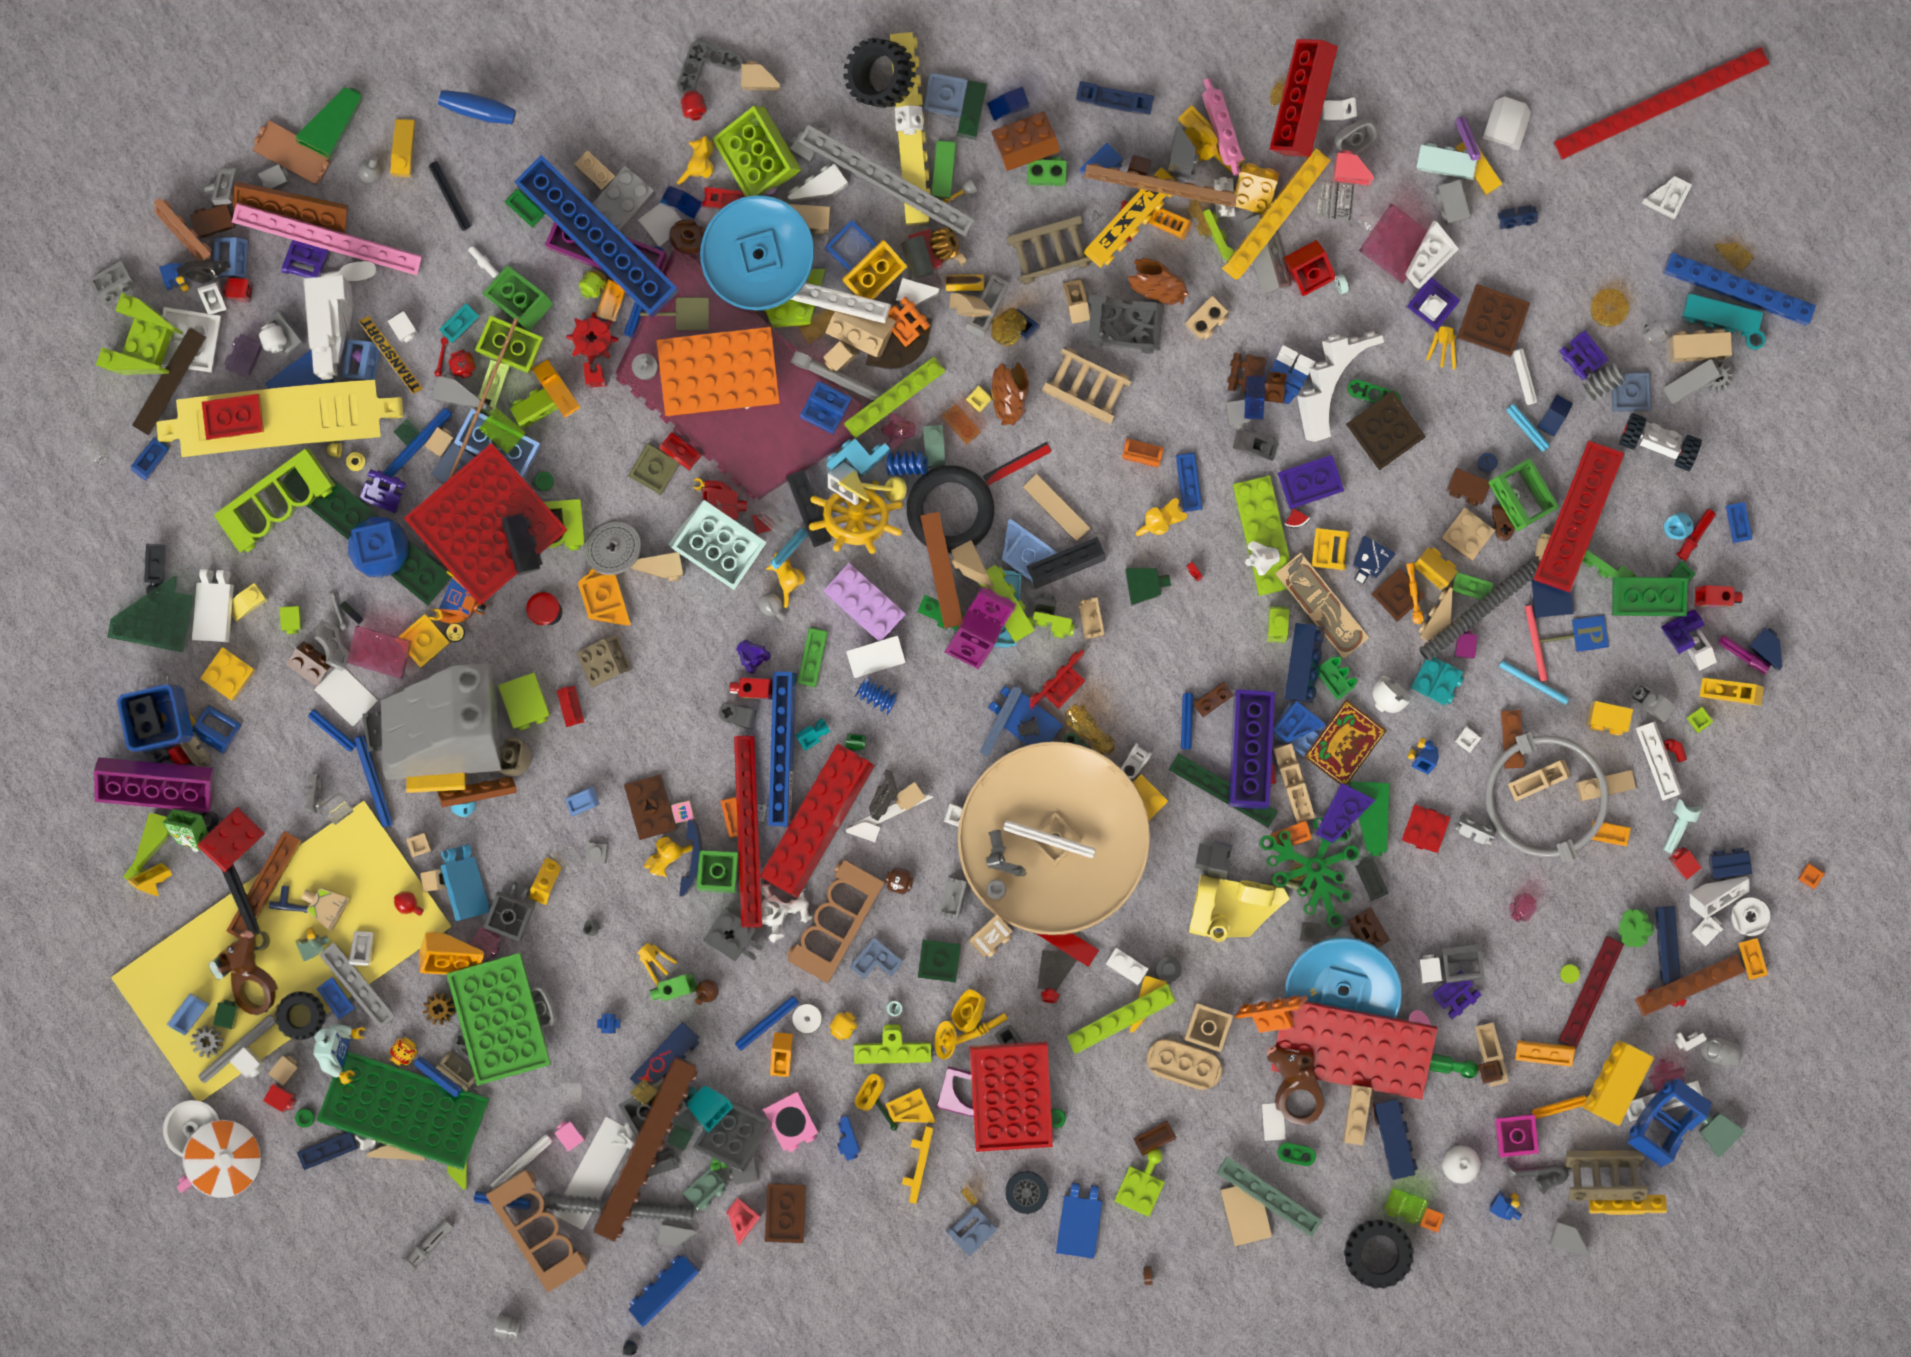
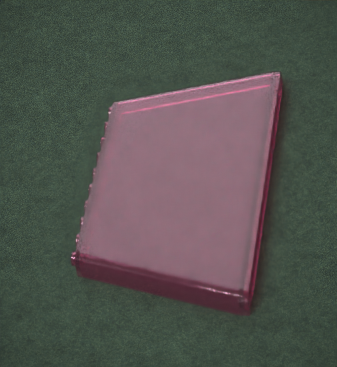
M674 248L662 273L678 288L679 292L659 312H676V298H709V330H676V316H654L653 318L641 316L615 372L616 380L622 386L627 384L631 388L630 392L637 399L642 397L646 401L644 405L652 412L657 410L660 413L659 418L666 424L672 423L675 426L673 430L681 437L683 435L688 437L689 440L687 442L695 449L699 447L703 450L702 455L710 462L713 459L718 464L716 467L723 474L728 472L732 476L731 480L738 487L742 484L747 489L745 493L753 500L755 497L760 500L787 483V475L802 469L806 471L842 448L841 446L849 439L853 441L855 438L844 423L864 409V407L837 383L792 364L790 361L794 352L800 351L772 328L780 404L753 406L748 409L744 407L665 416L656 340L771 327L753 310L735 307L718 296L708 284L702 266L689 254ZM639 354H650L657 361L658 372L651 380H641L632 371V362ZM817 381L852 398L834 435L799 418ZM874 424L872 427H870V428H869L868 430H866L864 433H866L867 431H869L870 429H872L876 424Z

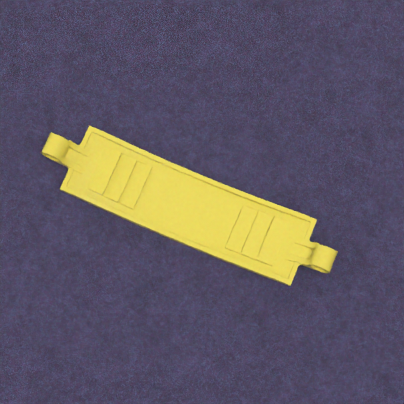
M364 380L176 400L178 418L156 422L158 442L180 439L182 457L268 447L381 437L379 420L381 418L404 417L401 397L377 398L376 381ZM260 394L264 433L206 440L201 402Z

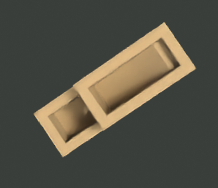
M958 293L950 294L949 308L957 309V315L969 317L991 315L988 305L980 298Z
M1562 759L1509 783L1508 786L1516 802L1572 775L1565 760Z
M1494 1023L1476 1026L1475 1032L1482 1062L1486 1063L1497 1060L1502 1080L1488 1083L1489 1087L1508 1083V1075Z

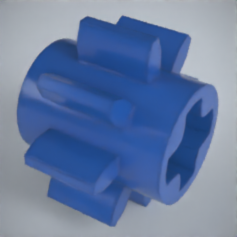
M602 1014V1019H597V1028H601V1033H616V1028H620V1019H616V1014Z

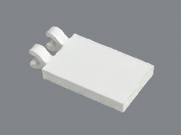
M200 569L202 583L196 584L192 640L229 642L234 585L229 584L230 571L217 570L216 578L218 584H213L214 571Z

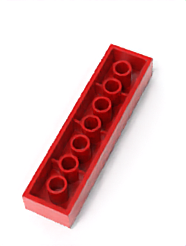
M837 743L760 877L798 898L875 765Z

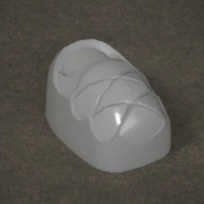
M1367 119L1357 121L1336 134L1334 139L1335 145L1339 151L1348 150L1356 155L1376 140L1377 132L1373 124Z
M544 987L533 988L531 991L541 1027H551L557 1021L555 1004Z
M1708 1037L1702 1043L1701 1055L1705 1061L1715 1065L1736 1066L1740 1063L1743 1049L1741 1045L1734 1041L1721 1037Z

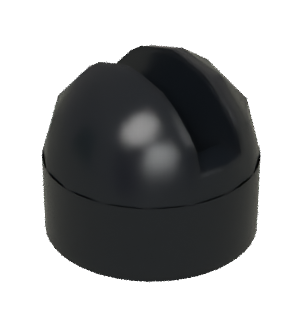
M626 1339L623 1355L632 1356L636 1354L637 1344Z

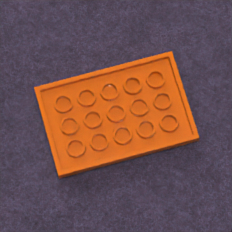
M771 327L656 340L665 416L780 404Z

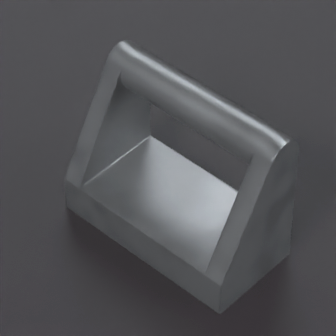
M1480 944L1442 949L1441 958L1446 983L1485 978ZM1477 960L1478 972L1449 975L1448 963Z

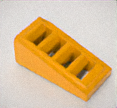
M1163 208L1158 212L1154 210L1151 215L1152 218L1148 222L1181 240H1185L1192 226L1189 219ZM1160 213H1162L1163 216L1160 222H1156ZM1167 217H1170L1169 220H1168V222H1167V224H1166V226H1165L1164 223H1165ZM1174 220H1176L1177 222L1174 228L1172 229L1171 226L1174 223Z

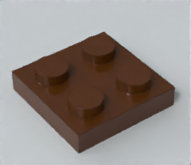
M1400 568L1371 594L1396 622L1414 607L1413 597L1410 593V579ZM1418 588L1417 598L1419 603L1425 595Z

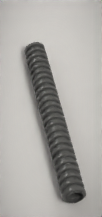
M1529 560L1523 564V567H1520L1514 574H1511L1510 578H1506L1505 581L1501 582V585L1496 586V589L1493 588L1492 592H1488L1487 596H1483V600L1479 599L1478 603H1474L1473 606L1469 607V610L1464 612L1465 614L1462 613L1460 617L1455 619L1456 621L1451 622V625L1448 624L1446 628L1442 629V632H1438L1437 635L1433 636V639H1429V643L1425 642L1424 647L1420 646L1419 651L1426 660L1431 661L1432 657L1437 656V653L1440 654L1441 649L1445 650L1446 646H1450V642H1455L1459 635L1462 636L1464 632L1469 630L1468 628L1473 627V624L1476 625L1477 621L1482 620V617L1485 618L1487 614L1491 613V610H1495L1496 607L1500 606V603H1504V599H1509V596L1514 594L1513 592H1517L1518 588L1521 589L1523 585L1527 584V581L1530 582L1538 569L1537 563Z
M545 1193L544 1210L550 1208L551 1211L553 1209H556V1211L561 1209L562 1212H565V1210L571 1212L572 1210L574 1213L580 1211V1213L586 1212V1214H589V1212H592V1214L598 1213L600 1215L607 1198L603 1200L596 1197L591 1199L584 1196L579 1198L577 1195L575 1197L572 1195L567 1197L566 1194L563 1196L557 1194L555 1196L554 1193L551 1195ZM642 1201L641 1203H633L630 1208L633 1210L631 1216H634V1218L639 1216L640 1219H643V1217L649 1219L650 1217L652 1220L658 1218V1220L664 1219V1221H667V1219H670V1221L676 1220V1222L682 1220L684 1223L685 1221L691 1223L693 1219L692 1206L688 1208L686 1205L681 1207L674 1204L669 1206L668 1204L663 1205L660 1203L657 1205L650 1202L645 1204Z

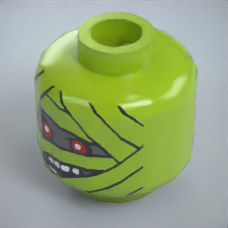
M598 270L587 271L578 283L581 295L587 299L590 297L598 298L606 287V277Z

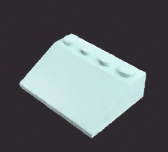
M703 500L679 528L668 545L735 590L767 542Z

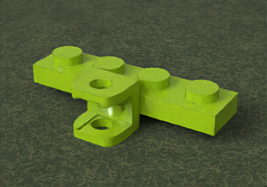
M886 1024L883 1027V1043H854V1064L931 1063V1042H902L901 1026L899 1024Z

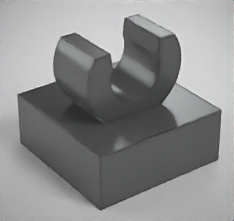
M1042 593L1037 599L1035 612L1054 615L1057 602L1054 595L1051 596L1050 600L1045 599Z

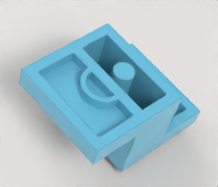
M849 439L841 446L842 451L838 454L834 452L827 459L828 463L826 465L832 471L847 461L863 477L889 454L890 448L885 443L882 446L878 444L871 450L872 455L870 456L856 439L853 441Z

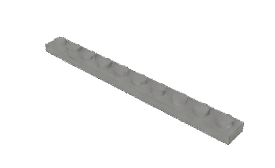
M810 125L807 126L799 140V143L964 237L974 222V219Z

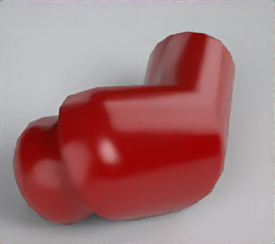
M1671 738L1664 741L1666 750L1676 754L1678 763L1687 760L1681 742Z

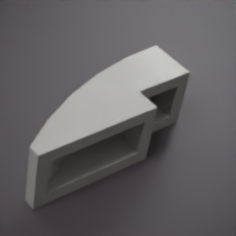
M992 274L980 298L988 305L991 315L971 317L965 329L966 331L983 338L1009 282Z

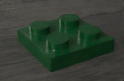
M922 940L918 978L956 983L961 944Z

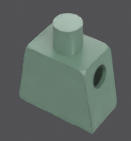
M1716 1113L1713 1117L1709 1114L1708 1118L1702 1121L1704 1126L1699 1130V1133L1717 1157H1721L1745 1133L1741 1127L1721 1113Z

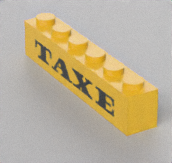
M1162 167L1154 174L1158 179H1174ZM1140 189L1084 251V254L1100 268L1104 264L1108 266L1115 258L1113 254L1117 250L1121 252L1127 245L1125 241L1129 237L1133 239L1140 231L1138 227L1142 223L1146 225L1152 218L1150 214L1154 210L1158 212L1165 204L1163 200L1167 196L1171 198L1173 195Z

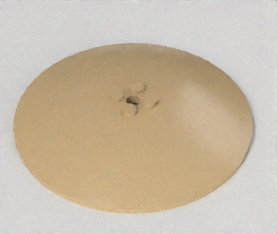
M1043 742L1032 744L1008 753L997 760L980 776L972 787L963 806L959 821L958 850L960 862L966 879L976 896L993 914H998L1003 921L1017 928L1038 934L1059 935L1074 933L1088 929L1110 917L1122 907L1136 889L1144 873L1149 855L1150 828L1148 816L1140 794L1132 781L1114 762L1102 754L1071 743ZM1008 820L1052 835L1059 834L1062 838L1095 848L1096 853L1094 858L1077 854L1005 831L1004 824ZM1001 830L1003 845L1006 846L1003 854L1005 862L1023 866L1026 869L1025 872H1027L1025 876L1017 877L1014 874L988 867L986 857H989L992 849L990 831ZM993 880H1000L1006 886V894L1000 900H993L987 894V885Z

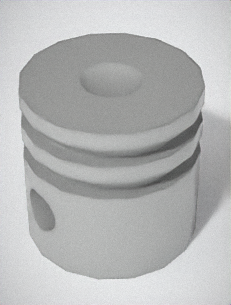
M499 1313L494 1336L505 1339L509 1337V1340L514 1338V1341H517L522 1319L519 1318L517 1320V1317L513 1319V1316Z

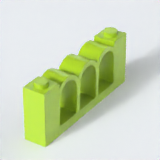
M305 448L215 513L214 517L240 553L245 551L249 553L256 548L255 544L259 542V537H264L273 530L275 522L289 520L294 515L296 507L307 506L316 497H327L333 492L332 488L336 485L310 448ZM294 468L297 469L309 487V496L304 502L296 501L280 479ZM273 483L288 504L287 513L281 518L276 517L270 511L259 495ZM251 499L254 500L266 518L267 525L261 533L254 532L238 511L240 507Z
M581 499L544 502L551 511L561 510L562 524L567 529L562 539L557 543L551 544L548 548H558L564 543V548H569V551L580 550V547L584 546Z

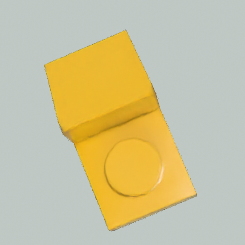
M159 863L128 879V881L138 890L159 896L156 884L165 881L172 874L168 867L163 863Z

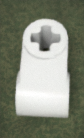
M1137 743L1121 767L1123 772L1127 766L1134 769V775L1128 776L1130 780L1137 776L1152 755L1151 752L1148 753L1138 747L1139 744Z

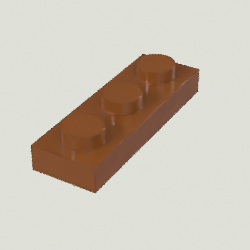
M1521 710L1501 711L1503 753L1517 743L1515 736L1522 734ZM1520 750L1504 763V769L1524 768V756Z

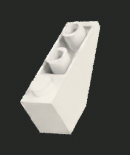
M828 164L820 170L821 174L816 177L812 175L804 181L805 185L800 188L798 186L793 188L789 192L788 200L796 202L830 197L848 186V182L835 164L832 166Z

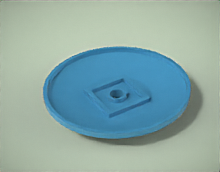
M768 196L744 197L723 207L708 224L701 243V266L710 287L729 304L746 310L772 309L793 298L806 283L814 262L813 237L803 217L787 203ZM761 249L764 252V256L757 260L754 257V253L756 250Z
M1348 937L1326 939L1307 948L1293 963L1287 976L1285 997L1287 998L1307 996L1308 999L1306 1001L1391 1018H1396L1402 995L1400 978L1391 960L1374 945L1360 939ZM1345 985L1349 988V991L1343 994L1338 991V988Z

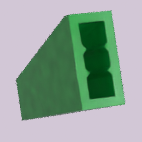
M344 87L296 135V142L331 160L363 101L361 93L354 88L348 89Z
M1349 782V787L1376 800L1358 818L1366 852H1371V856H1382V852H1387L1389 783Z

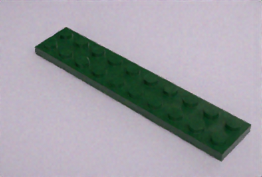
M294 468L282 482L291 494L301 502H304L309 496V487L297 469ZM329 475L336 485L332 488L333 492L325 498L323 496L316 497L307 507L348 540L352 532L351 530L358 523L370 517L380 516ZM410 541L407 559L399 571L391 574L393 578L427 606L432 603L452 578L442 567Z

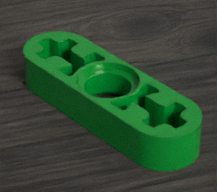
M1357 379L1352 380L1347 386V392L1351 397L1373 404L1383 397V392L1388 394L1392 391ZM1359 384L1360 389L1364 390L1365 386L1369 388L1365 392V397H1363V392L1357 391L1356 394L1353 393L1351 386ZM1371 389L1379 391L1380 396L1378 399L1373 400L1369 397ZM1393 391L1398 397V399L1401 401L1400 394L1396 391Z

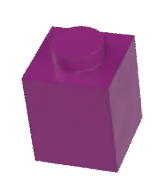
M1468 630L1456 639L1454 657L1475 658L1477 635H1473V631Z

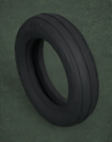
M954 465L940 466L922 475L913 485L906 506L908 523L917 539L927 546L920 515H924L923 505L929 492L936 486L944 483H957L965 486L972 492L977 501L978 514L974 524L966 532L957 536H945L948 553H952L951 550L970 540L974 546L980 543L992 526L995 512L993 496L985 481L975 472Z

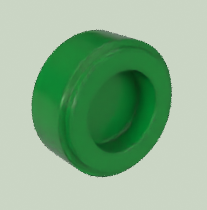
M540 472L536 475L534 483L539 490L548 491L553 487L554 479L550 473Z
M303 1108L296 1113L295 1121L298 1126L307 1128L314 1123L315 1115L312 1110Z
M1052 1109V1127L1059 1128L1063 1126L1066 1121L1065 1113L1060 1109Z

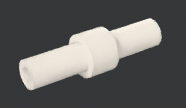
M474 245L468 250L478 261L477 264L482 269L485 268L493 278L500 274L490 264L491 261L487 256H483Z

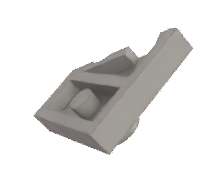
M309 774L306 793L307 806H305L304 812L316 813L317 809H320L321 799L318 798V790L322 788V779L319 778L318 774Z

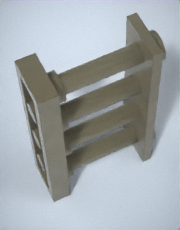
M1081 216L1007 237L1008 246L1016 248L1024 275L1018 277L1019 283L1024 282V285L1035 282V278L1079 266V269L1090 266V263L1093 261L1089 257L1086 258L1078 232L1079 226H1082ZM1065 230L1071 232L1079 259L1069 263L1067 262L1060 239L1061 231ZM1050 235V238H1053L1060 262L1059 266L1052 268L1048 266L1041 242L1043 240L1042 237ZM1030 240L1035 245L1042 269L1034 273L1030 272L1023 248L1024 242Z
M1638 1150L1566 1151L1565 1168H1573L1574 1187L1569 1189L1568 1200H1646L1648 1186H1640L1638 1167H1643L1644 1154ZM1600 1167L1611 1168L1613 1186H1601ZM1619 1167L1631 1168L1632 1186H1621ZM1580 1168H1592L1594 1186H1582Z

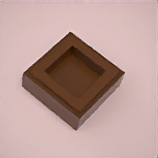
M1497 1060L1478 1064L1483 1084L1502 1080Z

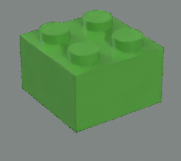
M700 850L697 889L700 892L738 894L739 853Z

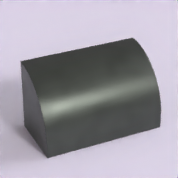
M923 235L901 243L911 280L934 274Z

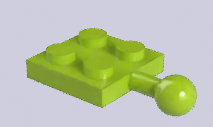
M1154 1149L1148 1153L1149 1162L1144 1172L1129 1166L1114 1202L1147 1217L1150 1216L1165 1181L1151 1175L1155 1165L1163 1159V1154L1159 1149Z

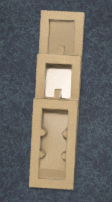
M1288 742L1273 747L1296 823L1315 818L1292 743Z

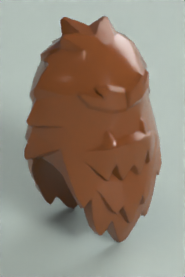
M1148 258L1134 260L1137 266L1136 270L1139 273H1136V276L1131 275L1128 277L1133 290L1148 299L1159 301V303L1174 305L1179 302L1181 305L1184 304L1185 297L1189 293L1180 275L1174 274L1169 268L1156 260Z
M1001 363L992 375L991 394L994 402L993 407L996 417L1002 421L1001 425L1011 424L1014 426L1026 413L1025 402L1028 394L1029 380L1026 369L1020 363H1016L1015 368H1012L1011 371L1009 368L1006 369L1005 365Z

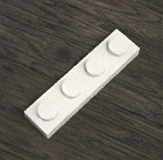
M1656 722L1636 728L1662 800L1682 794Z

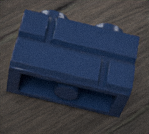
M1744 848L1732 849V853L1725 854L1724 850L1714 851L1713 856L1708 857L1712 879L1752 874L1749 851H1744Z

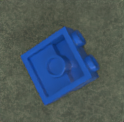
M846 1115L840 1118L841 1122H838L841 1134L845 1133L846 1136L839 1139L840 1143H837L840 1155L844 1154L846 1160L849 1161L857 1158L858 1153L861 1151L849 1116Z

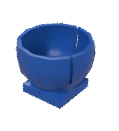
M370 517L358 523L351 530L350 538H348V556L355 569L368 577L377 578L388 577L400 570L408 557L409 540L401 525L388 517Z

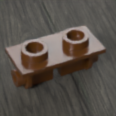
M1224 681L1218 683V686L1200 699H1196L1193 705L1201 716L1205 717L1234 695Z

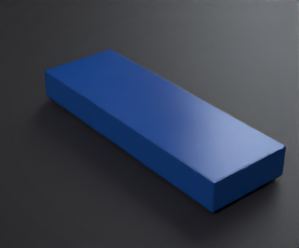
M1195 453L1176 455L1183 512L1202 510Z

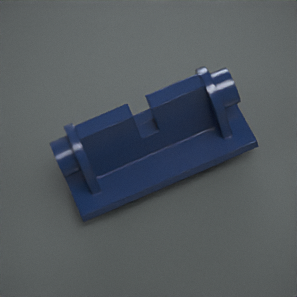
M1532 205L1518 207V214H1515L1514 208L1501 210V212H1497L1498 220H1500L1499 228L1511 229L1515 226H1529L1537 223L1538 211Z

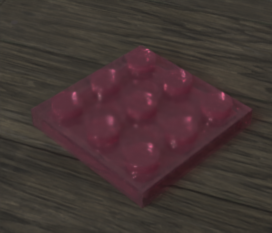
M1390 204L1359 251L1399 283L1403 284L1407 279L1405 273L1420 247L1427 230L1396 205Z

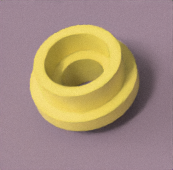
M353 452L348 455L346 465L352 471H360L365 466V458L361 453ZM354 458L359 459V463L357 465L352 464V460Z

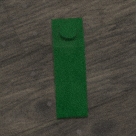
M968 80L957 137L976 140L987 84Z

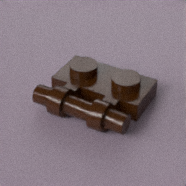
M1234 353L1233 360L1230 361V366H1232L1230 377L1227 379V383H1229L1228 391L1235 392L1236 385H1242L1241 393L1260 396L1266 358L1247 355L1246 362L1240 361L1241 353ZM1239 368H1244L1243 379L1238 378Z
M1371 907L1347 921L1351 927L1350 931L1352 934H1355L1357 939L1368 942L1377 948L1390 941Z

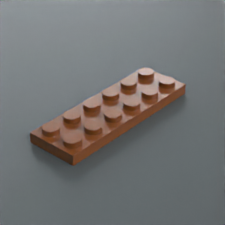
M237 181L234 185L232 216L234 215L236 204L241 203L346 234L348 205Z

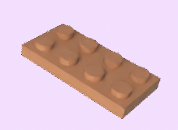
M159 197L154 201V213L202 266L206 268L211 264V249L206 243H201L197 239L198 235L192 228L188 229L184 225L186 222L179 214L175 215L173 213V208L169 202L163 201Z

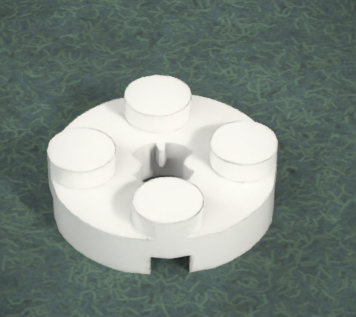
M1756 898L1741 899L1731 910L1732 925L1743 935L1755 936L1761 934L1770 921V911L1767 905ZM1749 911H1752L1751 914L1755 913L1756 917L1753 918V922H1749L1745 918Z

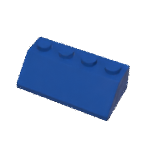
M685 1254L682 1257L677 1255L670 1262L673 1266L668 1271L664 1268L656 1276L659 1280L654 1284L650 1282L643 1289L645 1293L640 1298L636 1296L629 1303L631 1305L628 1309L642 1327L651 1321L700 1272L698 1267Z

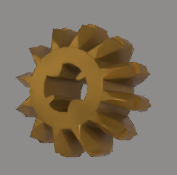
M947 227L934 231L930 239L931 248L934 251L933 254H936L937 258L943 261L950 260L958 255V249H960L959 240L956 238L957 234Z
M434 993L435 1000L428 996L427 999L430 1004L423 1003V1006L428 1007V1010H423L422 1012L423 1014H430L426 1017L427 1021L433 1017V1025H436L438 1019L440 1025H444L443 1018L450 1022L451 1019L447 1015H455V1012L449 1011V1008H454L455 1004L448 1005L452 998L449 997L445 1001V993H442L440 999L438 993ZM441 1004V1008H444V1011L436 1014L437 1010H434V1007Z

